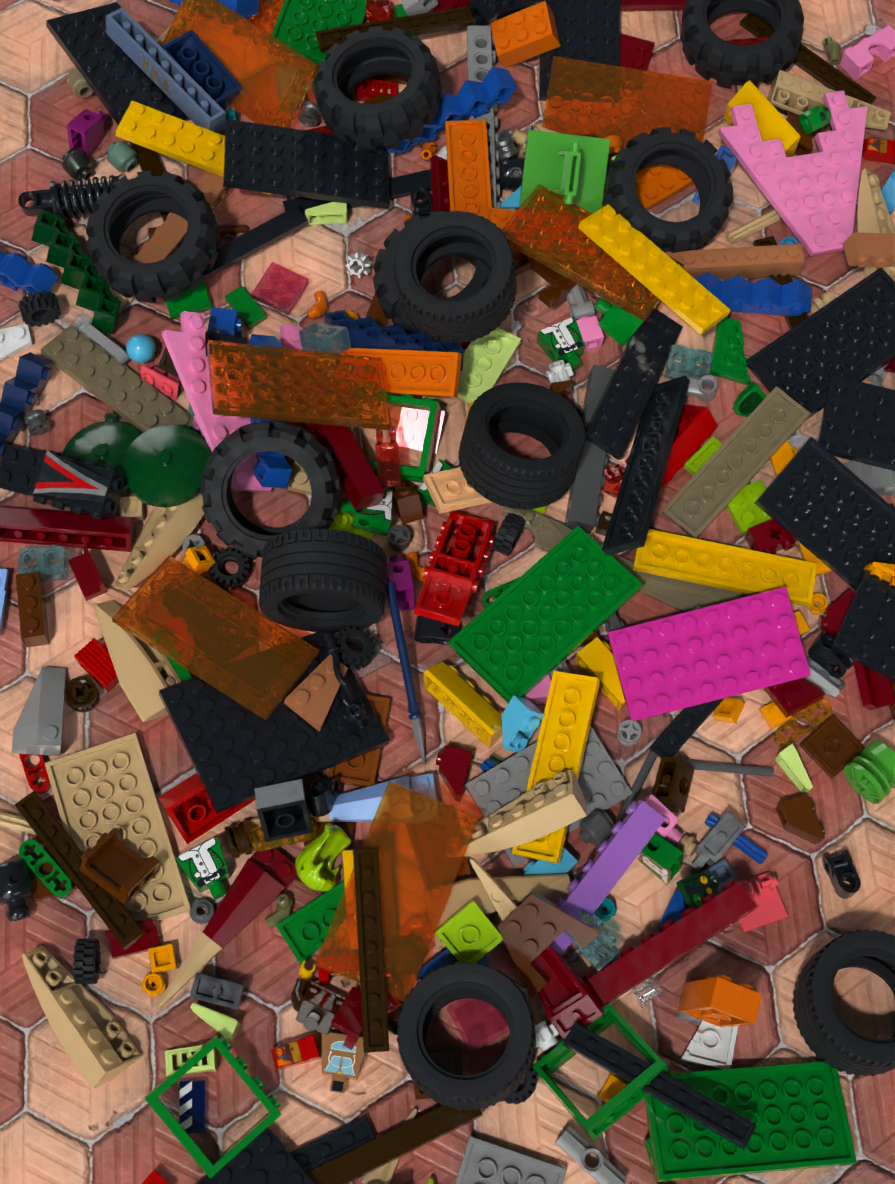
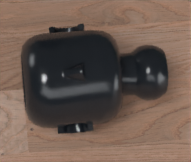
M508 157L500 161L499 182L501 189L515 192L522 185L525 157Z
M11 860L0 863V904H7L8 910L6 915L10 922L28 918L30 915V909L25 904L24 899L34 894L32 880L35 878L30 874L28 865L23 860Z

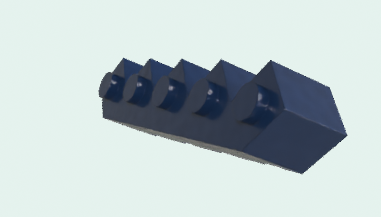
M345 310L325 313V337L331 346L338 348L459 352L462 354L460 371H463L464 348L460 343L435 341L433 338L422 334V332L407 334L400 324L379 327L373 317L351 320Z
M31 352L19 357L16 376L4 383L0 402V464L7 444L12 445L25 422L24 416L33 409L53 374L51 369L53 361Z

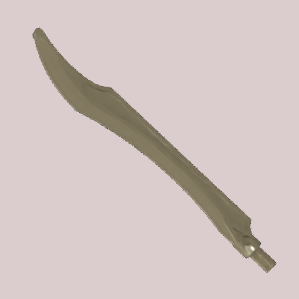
M504 507L502 512L504 516L511 513L526 521L524 529L531 531L533 534L535 546L548 552L572 531L564 524L531 509L525 511L523 509ZM611 554L613 558L643 584L642 589L638 591L639 593L684 613L747 597L740 592L634 571L633 561L616 554Z

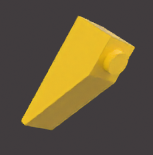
M596 637L576 653L574 661L588 676L600 679L599 689L620 711L625 704V698L613 654L611 653L610 646L605 641L601 642Z

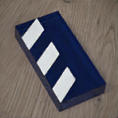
M205 1080L180 1081L179 1123L188 1134L206 1133Z

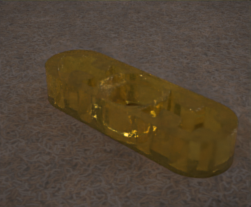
M820 700L799 712L778 727L774 733L775 743L779 747L787 748L792 743L794 744L830 717L832 714L831 705L825 700ZM818 708L825 709L823 714L821 713L813 719L812 715ZM797 719H806L809 723V728H799ZM793 729L794 732L789 736L788 740L780 738L782 733L786 734Z
M311 817L313 833L265 842L262 827L254 828L248 834L250 847L254 851H264L312 840L318 834L316 820Z

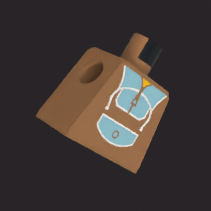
M332 1032L328 1035L322 1034V1075L332 1077L331 1092L344 1094L346 1080H357L366 1053L363 1050V1037H359L351 1050L343 1046L347 1035Z

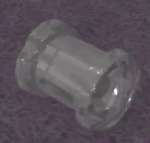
M652 976L648 978L649 981L645 984L631 989L636 1002L641 1008H644L646 1003L655 997L663 996L660 985Z

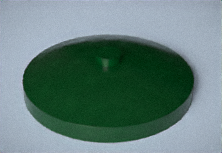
M102 421L94 423L77 432L69 440L63 450L62 457L67 458V455L80 458V462L83 463L86 460H91L99 463V467L103 468L105 464L118 468L117 472L123 475L125 454L133 441L141 433L133 426L124 422ZM126 483L122 494L130 490Z
M172 424L157 426L142 433L130 445L123 460V475L127 477L126 484L132 494L143 503L155 507L178 506L190 501L200 493L201 476L204 473L206 462L211 452L203 437L188 427Z

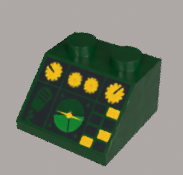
M708 871L700 872L676 882L688 908L694 906L695 910L703 905L702 900L712 893L716 896L720 894L717 889L720 887L718 879L714 873L710 875Z

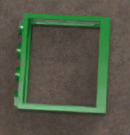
M360 388L359 391L352 390L346 425L352 433L354 432L359 401L430 411L419 468L368 461L376 476L424 483L423 477L429 473L441 409L439 403L429 397H424L422 400L415 399L414 396L408 394L394 396L387 391L373 393L365 388Z
M610 1003L603 1008L604 1014L584 1027L600 1035L613 1024L651 1066L593 1115L586 1119L550 1078V1075L577 1054L563 1046L565 1039L560 1040L556 1047L547 1055L541 1056V1060L533 1066L540 1080L592 1141L648 1095L641 1091V1089L645 1085H650V1081L661 1071L670 1075L667 1065Z
M216 1035L144 1096L148 1104L209 1178H212L282 1115L277 1110L281 1105L271 1094L267 1098L263 1093L264 1084L256 1075L252 1078L245 1071L249 1067L240 1055L235 1058L229 1050L233 1047L224 1036L219 1039ZM216 1047L270 1113L218 1160L212 1163L160 1100L159 1096Z

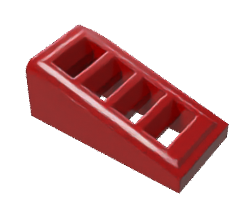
M367 78L355 86V100L366 102L379 94L396 96L398 83Z

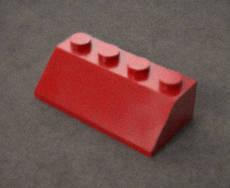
M683 404L661 485H666V483L671 481L675 473L685 465V462L698 451L703 442L718 427L707 407Z
M197 773L158 797L166 813L187 844L256 800L254 798L216 813Z

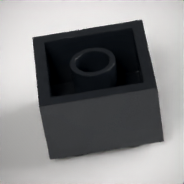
M302 779L254 789L257 813L265 842L313 833L310 810Z

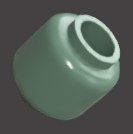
M125 141L113 142L107 148V161L117 171L129 172L136 166L138 162L136 159L137 152Z

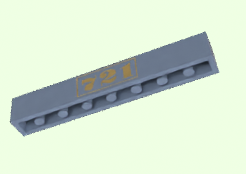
M122 7L106 15V34L195 125L216 133L225 129L226 112Z

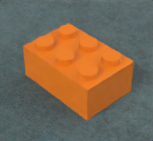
M546 1L491 22L496 53L505 68L560 47L554 14Z
M717 975L714 978L695 979V981L685 983L678 1012L721 1028L751 1025L756 1023L762 994L755 992L753 986L743 983L739 985L731 982V978L724 975Z

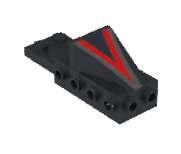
M7 444L0 465V489L33 497V502L46 505V502L52 503V507L61 510L68 507L71 512L83 515L84 512H87L90 517L102 520L103 517L114 520L127 480L126 476L117 472L118 468L105 464L104 468L99 467V463L91 460H86L83 463L80 462V458L71 455L63 458L61 453L43 449V452H35Z

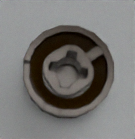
M79 676L73 678L68 682L64 692L69 706L73 710L82 713L93 710L100 699L96 684L87 677Z
M243 821L237 823V826L224 827L234 859L240 858L241 854H252ZM232 837H234V840H235V844H236L235 847H234V844H233V841H232Z

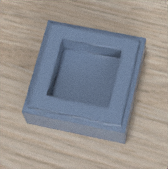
M726 859L705 870L710 875L715 874L720 883V887L717 888L718 891L723 889L722 887L732 880L737 881L738 879Z

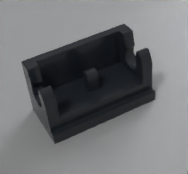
M199 971L196 972L190 997L238 1010L243 1002L242 996L246 991L248 983Z

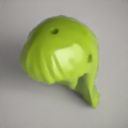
M327 823L324 832L305 846L296 858L295 868L298 877L312 890L320 892L329 891L336 883L335 877L339 867L332 870L333 862L351 844V839L341 827Z

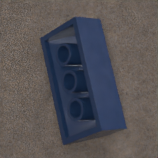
M192 29L161 46L224 111L242 91L243 87Z

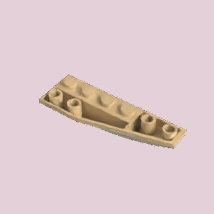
M780 70L771 84L767 100L776 107L801 115L816 106H825L823 101L824 94L836 91ZM845 95L849 109L867 107L865 128L887 129L891 115L890 111ZM820 112L821 120H825V116Z
M866 168L862 170L859 187L858 233L895 234V228L879 185L880 180L875 173L870 172ZM876 266L864 267L866 277L879 268ZM882 267L895 282V267Z
M199 493L190 501L178 506L154 508L121 572L118 574L113 585L114 588L128 591L160 567L182 545L184 539L192 533L204 515L202 494Z
M112 600L95 604L93 607L120 686L142 722L168 716L159 696V690L181 682L172 665L143 627L116 602Z
M573 770L560 772L547 782L537 783L532 789L459 835L453 836L447 841V858L474 856L519 846L544 837L586 817V801Z
M568 873L492 877L517 906L533 892L552 903H555L560 897L563 899L569 892L566 890L570 884ZM468 878L422 891L437 947L445 944L436 935L434 930L472 899L497 929V926L502 923L494 904L479 878Z
M43 946L23 953L22 959L39 1003L63 1048L91 1089L111 1081L141 1058L142 1055L117 1019L82 984H76L74 977Z

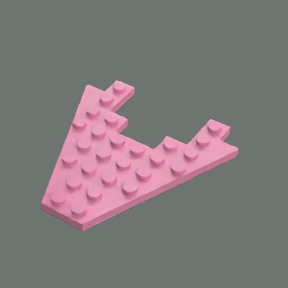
M844 90L825 93L823 96L824 104L831 112L830 124L832 131L821 132L815 136L819 153L786 157L781 139L762 141L752 104L733 106L730 112L734 126L720 128L718 131V135L810 256L843 251V243L853 233L867 107L849 109Z
M183 311L180 314L181 332L164 330L162 337L212 453L214 448L227 435L233 433L241 426L251 423L249 405L253 404V393L248 392V383L227 380L226 359L206 357L205 314ZM282 325L280 327V343L284 348L281 363L283 358L306 354L310 362L313 363L314 368L317 367V359L319 360L321 356V350L304 348L303 327ZM284 386L280 394V398L288 407V414L284 421L293 426L298 408ZM257 453L246 457L236 466L231 482L232 491L268 493L271 491L272 487H262L254 476V466L257 465Z

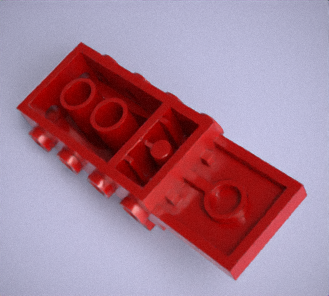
M456 511L450 512L447 522L443 521L440 531L442 535L436 539V551L432 550L430 566L425 568L423 579L426 580L414 614L459 627L466 605L471 604L473 593L477 592L479 585L477 577H482L485 567L482 562L487 563L490 550L487 548H492L495 535H492L494 522Z

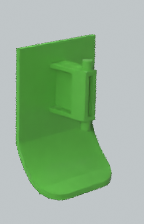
M528 130L519 211L587 218L601 209L610 139ZM520 248L524 253L532 257L581 263H591L599 259L598 256Z

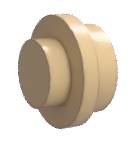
M685 835L678 844L677 849L683 852V859L687 856L691 857L697 849V844H695L696 838L693 836L688 837Z

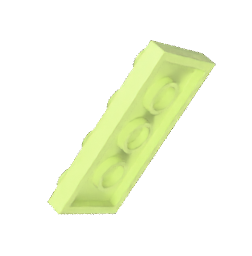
M497 327L490 334L471 341L463 354V371H460L457 397L468 403H473L483 392L495 387L521 344V338Z

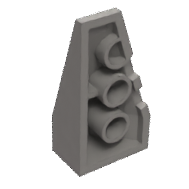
M42 667L13 729L11 753L60 756L66 668Z

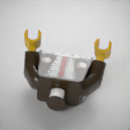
M304 960L298 972L300 978H297L290 997L294 1010L298 1012L296 1020L304 1024V1027L309 1031L316 1030L324 1035H328L333 1030H339L331 1025V1022L345 997L312 981L308 983L307 979L312 977L316 965L314 964L311 970H306L304 968L306 960Z

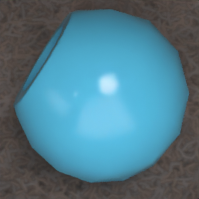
M135 334L128 340L126 352L134 362L147 363L155 355L156 344L146 334Z

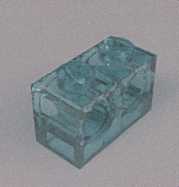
M316 322L299 331L303 352L336 357L351 348L347 327Z
M671 345L664 377L675 379L677 373L695 377L709 375L713 353L707 352L704 349L696 350L686 348L683 345Z
M50 545L42 548L27 546L26 548L19 549L18 574L39 571L43 581L68 580V553L65 547L60 545ZM60 559L57 564H50L52 560ZM37 560L34 565L28 566L30 561Z
M583 910L577 917L591 927L598 928L601 933L583 949L567 930L563 932L584 958L599 972L620 951L614 944L617 942L616 938L608 930L604 932L601 928L604 923L596 914L590 916Z

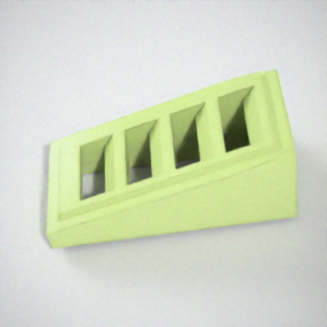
M330 202L305 209L308 225L346 224L347 204Z
M792 743L777 755L775 761L801 794L805 795L809 793L813 785Z
M192 1003L190 1008L197 1016L227 1040L233 1042L240 1026L238 1020Z
M203 1045L165 1051L166 1077L174 1071L172 1056L177 1055L179 1067L183 1063L182 1055L187 1054L188 1059L192 1053H195ZM215 1048L207 1054V1065H203L201 1059L197 1063L198 1066L192 1067L184 1075L217 1071Z

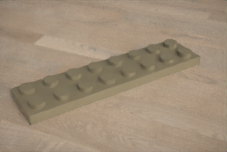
M72 324L41 349V354L45 358L53 361L54 365L140 432L144 433L154 427L170 424L193 429V420L189 414L145 380L143 381L141 377L124 364L121 365L115 357L110 356L108 352L106 353L102 347L95 342L93 343L82 332H78L77 328Z
M776 386L662 509V514L691 538L697 539L809 417L810 412Z

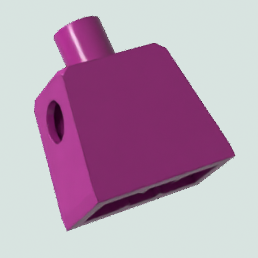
M84 109L67 124L69 148L81 149L91 158L105 136L103 124L107 119L105 113L100 110L94 113Z
M393 555L389 558L390 562L386 564L387 582H394L399 611L414 610V587L409 561L403 560L401 555Z

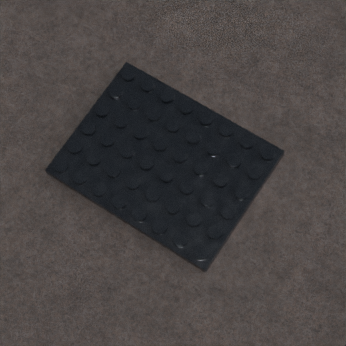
M330 630L315 632L159 690V696L216 813L254 799L255 788L304 779L389 744L388 736L350 669H347L344 679L350 685L355 701L357 698H360L366 713L370 715V719L364 718L362 720L363 729H360L357 723L343 719L346 706L342 699L346 698L348 700V697L342 686H340L320 732L284 704L285 698L330 655L327 654L328 649L323 639L324 634L331 633Z

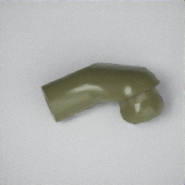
M827 36L823 38L822 46L831 55L830 63L838 65L841 58V46L838 42Z
M280 894L277 897L276 912L265 918L270 929L291 915L293 902L288 894Z

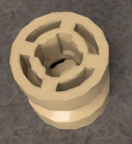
M828 291L822 294L820 298L812 299L811 314H814L836 298L834 294Z

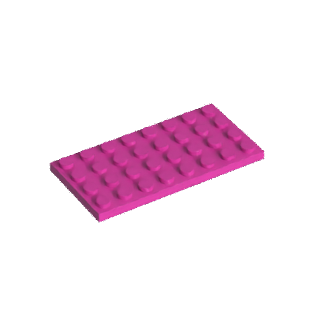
M786 587L607 633L631 721H638L811 676Z

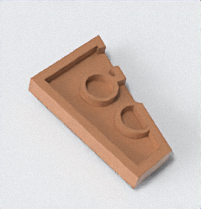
M331 654L284 701L285 705L319 732L341 686L334 674L333 657ZM340 662V671L342 676L345 677L348 668Z

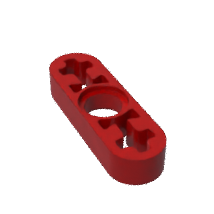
M19 754L30 788L37 794L48 792L51 784L45 767L44 756L36 755L40 759L38 765L29 767L27 760L33 754ZM39 772L40 777L46 780L43 782L42 787L34 785L38 782L34 773Z

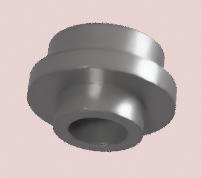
M205 899L197 900L191 905L190 917L198 924H205L213 916L214 908ZM200 907H204L206 912L203 915H198L197 910Z

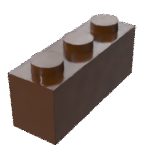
M39 571L17 574L16 585L21 639L26 647L48 645L49 633L44 581Z

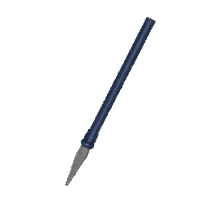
M394 582L387 583L386 592L408 699L409 719L412 720V730L423 764H426L424 728L420 719L422 718V713H419L420 707L416 698Z

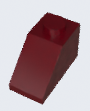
M848 590L826 609L822 617H819L818 629L822 630V634L835 637L853 597V590Z
M445 745L443 752H438L435 765H439V775L455 801L460 802L472 751Z

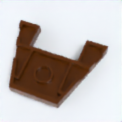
M527 255L519 257V261H515L516 276L532 269L551 285L538 292L539 300L549 308L553 307L589 273V265L581 262L536 257L529 258Z
M535 892L526 898L497 926L532 998L549 982L548 978L532 961L563 931L567 930L583 949L601 933L598 928L591 927L584 923L582 919L563 911L561 907Z

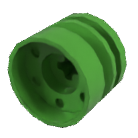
M872 741L862 750L861 756L853 758L852 762H849L843 770L850 785L863 798L871 803L879 804L885 796L890 794L891 788H895V752L882 742Z

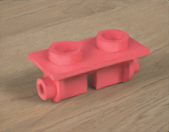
M154 364L141 365L140 377L143 381L145 380L164 395L177 400L178 390L182 391L184 389L180 378L171 374L166 377V372Z

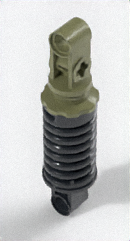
M126 174L110 175L109 182H107L106 176H102L100 178L101 183H99L98 177H94L92 179L93 184H91L90 178H85V185H83L82 179H77V186H75L74 180H69L68 183L64 180L61 184L60 182L50 181V189L23 192L18 198V203L27 216H37L41 209L59 215L63 219L67 217L75 218L76 216L83 217L84 215L89 216L90 213H97L94 204L103 191L109 194L114 189L113 183L126 176ZM28 201H34L31 207H25Z

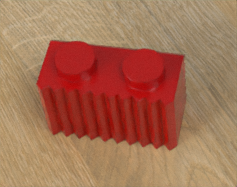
M93 638L74 655L77 663L107 693L119 683L105 641L99 642Z

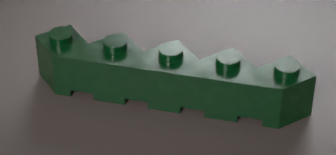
M41 209L34 225L31 241L49 247L46 262L64 268L61 284L79 290L76 306L94 311L91 325L97 330L111 334L120 309V300L118 297L113 296L109 284L95 270L94 263L87 253L84 254L75 235L68 231L63 218Z

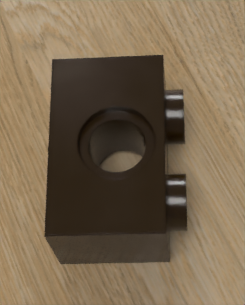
M661 757L652 795L670 812L684 813L695 769L683 758Z

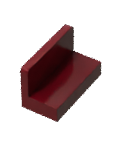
M85 545L82 546L84 554L69 559L68 562L85 600L88 601L107 591Z
M858 662L853 663L863 707L871 711L895 704V694L891 680Z
M154 919L137 923L145 935L126 950L111 931L106 930L105 934L109 939L112 959L147 952L149 948L161 946L158 927Z
M356 987L351 988L331 1022V1025L348 1034L343 1046L351 1050L363 1032L360 990Z

